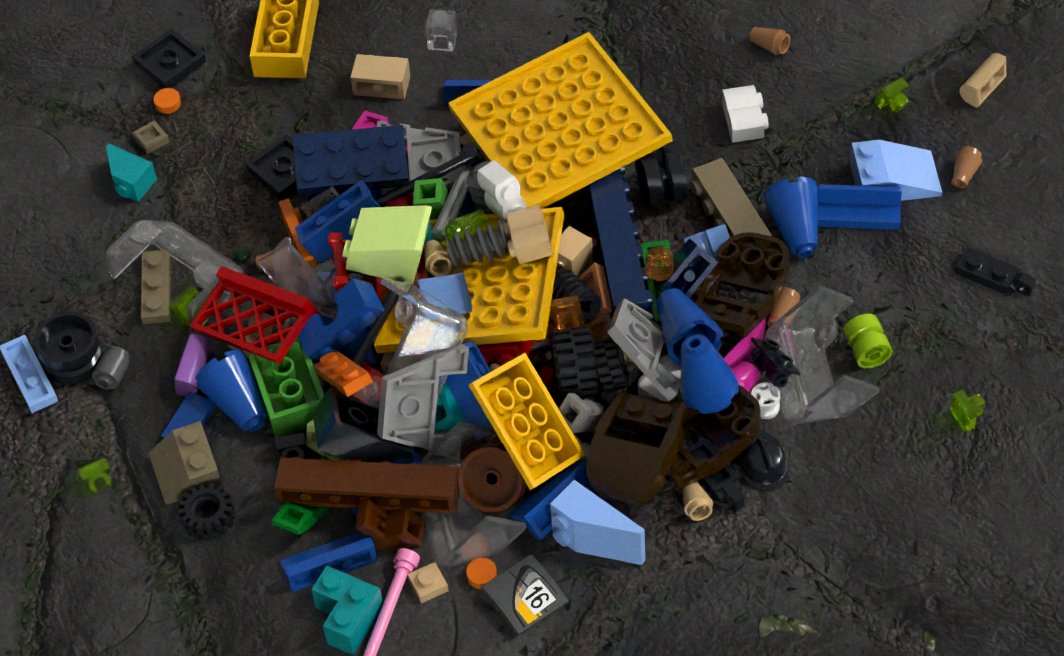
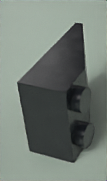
M329 388L312 413L317 446L326 455H334L342 459L411 458L414 454L412 446L382 439L377 435L378 406L353 396L347 397L340 391Z

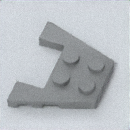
M377 121V127L394 126L388 125L387 121ZM400 124L403 125L405 144H407L410 181L459 156V152L462 151L459 132L427 127L425 130L410 128V125ZM461 167L441 177L447 190L452 189ZM397 187L382 189V195L396 189Z
M624 298L615 309L607 333L664 397L671 401L678 394L681 383L676 376L658 362L663 344H665L662 326L651 320L653 318L651 313Z
M464 344L457 345L382 377L377 435L382 439L412 447L417 446L434 453L439 452L449 457L459 458L461 432L457 429L434 431L439 376L467 373L469 347Z

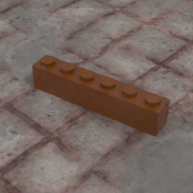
M300 457L280 458L274 485L278 504L282 505L290 502L300 506L358 509L360 501L369 499L384 510L395 511L407 507L413 512L456 514L460 492L458 486V467L446 464L438 466L421 465L418 463L394 464L386 461L379 463L362 462L359 460L335 461L327 458L320 460L303 459Z

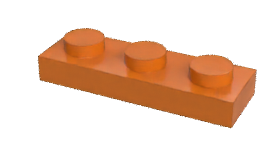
M289 198L279 201L282 220L291 242L296 248L298 259L306 278L317 276L315 264L319 262L301 245L295 227L302 223L298 207L293 208Z
M338 351L325 354L320 358V362L313 365L318 376L347 397L373 383L366 370Z

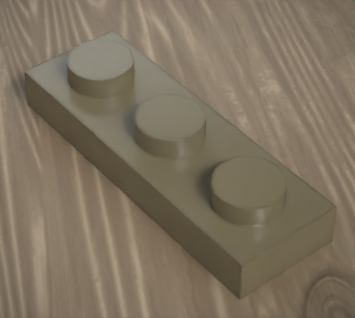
M169 249L142 252L141 319L143 324L171 322V253Z

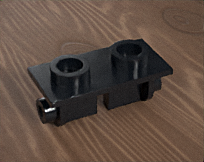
M751 338V341L756 345V348L751 352V359L762 372H766V377L775 387L786 386L790 374H801L792 364L793 360L779 349L780 345L770 338H764V340Z

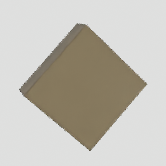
M155 120L132 133L133 139L147 155L170 142L168 135Z

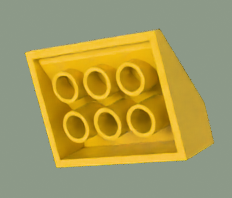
M526 353L469 384L474 396L530 490L585 456L584 451Z

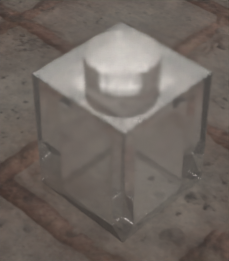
M430 9L425 27L428 50L454 51L458 33L455 11Z

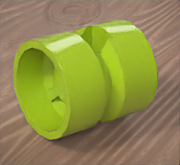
M873 314L856 316L847 322L843 328V334L849 346L853 348V355L857 364L862 368H873L885 363L893 352L888 339L883 334L884 330L878 318Z

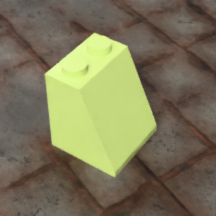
M425 205L361 208L358 219L353 218L349 235H353L352 241L346 240L342 257L347 258L346 269L391 281L402 278L405 284L413 286L432 207Z

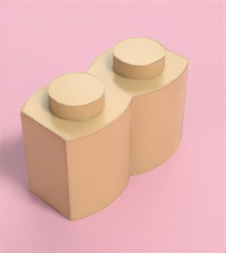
M540 204L507 213L508 222L503 223L507 239H512L507 241L512 258L517 257L519 264L553 255Z

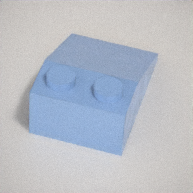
M883 140L852 143L850 166L855 186L901 187V201L942 196V189L930 150Z
M573 480L550 503L553 537L560 545L568 546L579 553L639 565L645 562V530L577 481Z

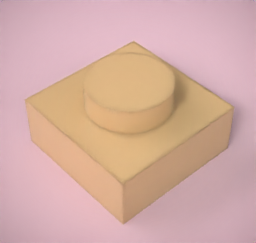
M435 562L408 574V580L421 604L449 591L448 585Z

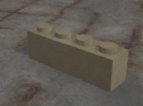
M723 158L693 168V180L690 181L691 190L696 197L699 196L702 200L703 209L707 216L711 215L715 227L725 224L730 238L746 232L772 236Z

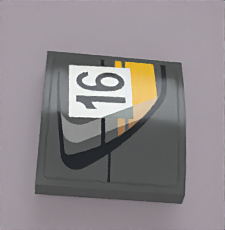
M532 554L481 587L497 613L501 612L516 636L569 602L556 582Z

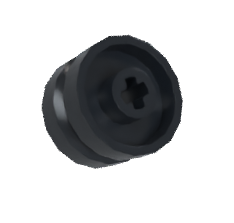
M674 141L658 148L656 153L653 151L634 161L640 192L648 208L663 205L665 195L671 202L687 199L688 187L685 169L680 152Z
M79 312L58 313L43 321L36 330L34 338L35 347L41 359L44 372L52 381L61 385H76L92 378V373L103 354V348L95 324L88 316Z

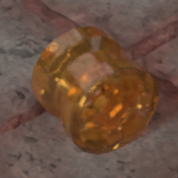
M661 245L650 248L645 257L647 275L657 281L670 278L674 271L672 251L666 246Z

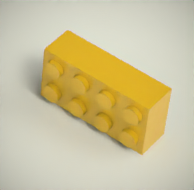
M319 0L260 1L250 51V61L254 77L306 78Z

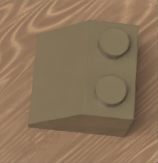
M201 421L172 430L149 452V457L166 505L182 500L185 492L190 495V488L193 486L196 490L200 489L199 484L204 483L205 488L209 487V483H214L215 488L219 485L222 486Z

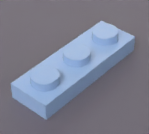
M25 335L0 345V351L31 413L58 402L57 396Z

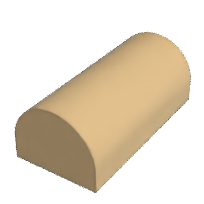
M992 53L960 87L959 92L965 102L976 108L979 107L1007 76L1006 56Z

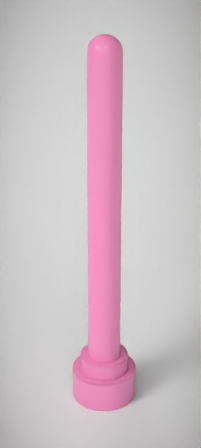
M400 548L397 550L393 561L396 572L363 656L377 655L406 577L409 573L415 571L418 566L420 556L410 549Z

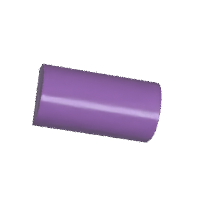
M192 333L189 335L174 379L175 393L178 396L186 397L189 392L197 394L198 387L195 383L197 382L195 377L200 369L207 364L212 349L211 341L204 336Z

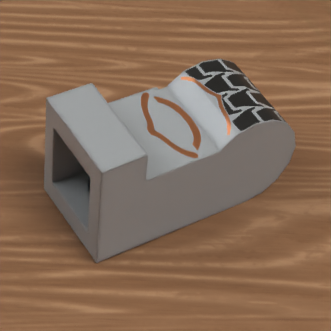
M568 393L559 407V411L572 433L596 431L599 419L606 411L593 397H587L582 400L575 393Z

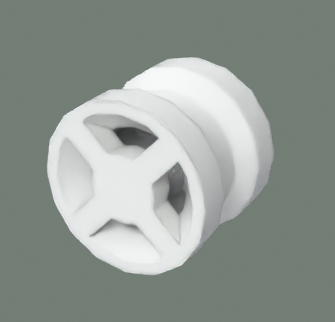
M763 382L757 384L752 389L751 395L759 402L761 419H771L780 410V390L772 383Z

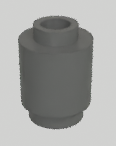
M110 346L108 350L103 352L92 373L97 386L106 390L119 386L129 366L130 356L127 351L118 346Z

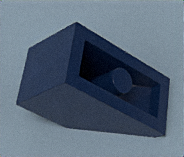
M689 238L671 260L659 289L665 291L676 288L690 298L718 262Z

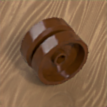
M491 441L479 446L463 461L458 472V486L463 498L472 507L483 512H499L509 508L525 493L528 487L502 441ZM494 474L497 476V481L492 478Z

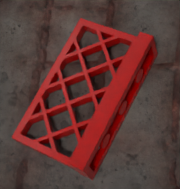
M221 266L216 273L219 282L192 321L190 327L193 331L280 365L307 323L308 318L313 314L319 315V312L309 298ZM224 291L231 293V300L221 304L218 303ZM249 300L252 301L253 308L240 313L239 304ZM234 307L235 315L222 320L220 312ZM274 309L275 316L262 321L260 313ZM215 314L216 323L206 327L202 325L207 317ZM255 315L257 323L243 329L242 320ZM291 317L297 318L293 326L286 329L283 328L282 321ZM237 323L238 331L229 335L224 333V327ZM277 323L279 332L265 337L264 328ZM257 331L259 332V340L249 344L246 343L245 336ZM281 340V345L275 354L268 351V344Z

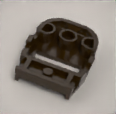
M753 232L732 236L715 252L717 255L715 260L718 264L692 294L693 302L721 328L741 332L743 337H747L773 310L785 284L790 266L788 248L783 241L772 236ZM720 284H725L765 294L766 297L763 301L759 300L755 305L714 294Z
M739 385L738 394L736 395L735 393L731 399L732 403L719 412L703 414L699 413L697 409L688 408L689 417H684L682 422L684 431L694 425L719 448V453L708 460L702 458L697 461L685 448L679 445L677 452L679 458L675 467H670L666 474L674 482L677 489H681L719 472L735 459L757 435L761 425L760 405L757 399L741 385ZM655 431L644 441L639 437L636 443L659 448L665 433Z
M622 389L599 419L586 462L587 483L590 490L599 498L626 505H637L652 499L666 482L665 475L670 467H675L679 458L677 452L685 433L682 422L684 417H689L686 403L675 404L629 394L626 389ZM616 422L665 433L660 447L657 448L608 437L606 434L609 428Z

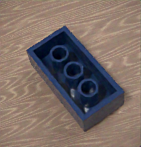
M403 125L292 135L299 197L344 193L360 180L368 186L369 190L399 187L409 182Z

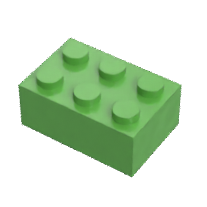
M298 337L280 365L247 352L275 438L307 429V424L313 420L312 413L324 397V393L312 360L307 358ZM281 342L267 346L268 351L275 354Z

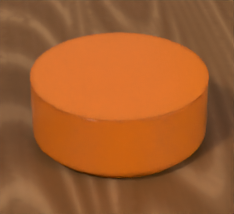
M172 88L159 90L154 95L156 110L163 114L177 111L181 106L178 91Z
M488 558L472 560L466 569L467 580L472 587L481 589L483 585L497 577L496 565Z

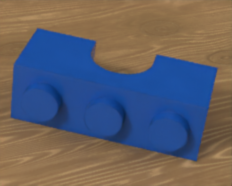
M353 278L334 295L338 305V314L335 320L318 314H313L308 318L307 323L298 335L307 358L320 361V358L327 353L339 352L347 344L354 341L361 331L373 324L376 318L385 311L371 283Z

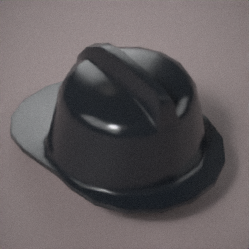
M758 431L755 438L736 459L743 477L750 486L761 491H773L780 488L787 481L789 466L777 438L769 433Z

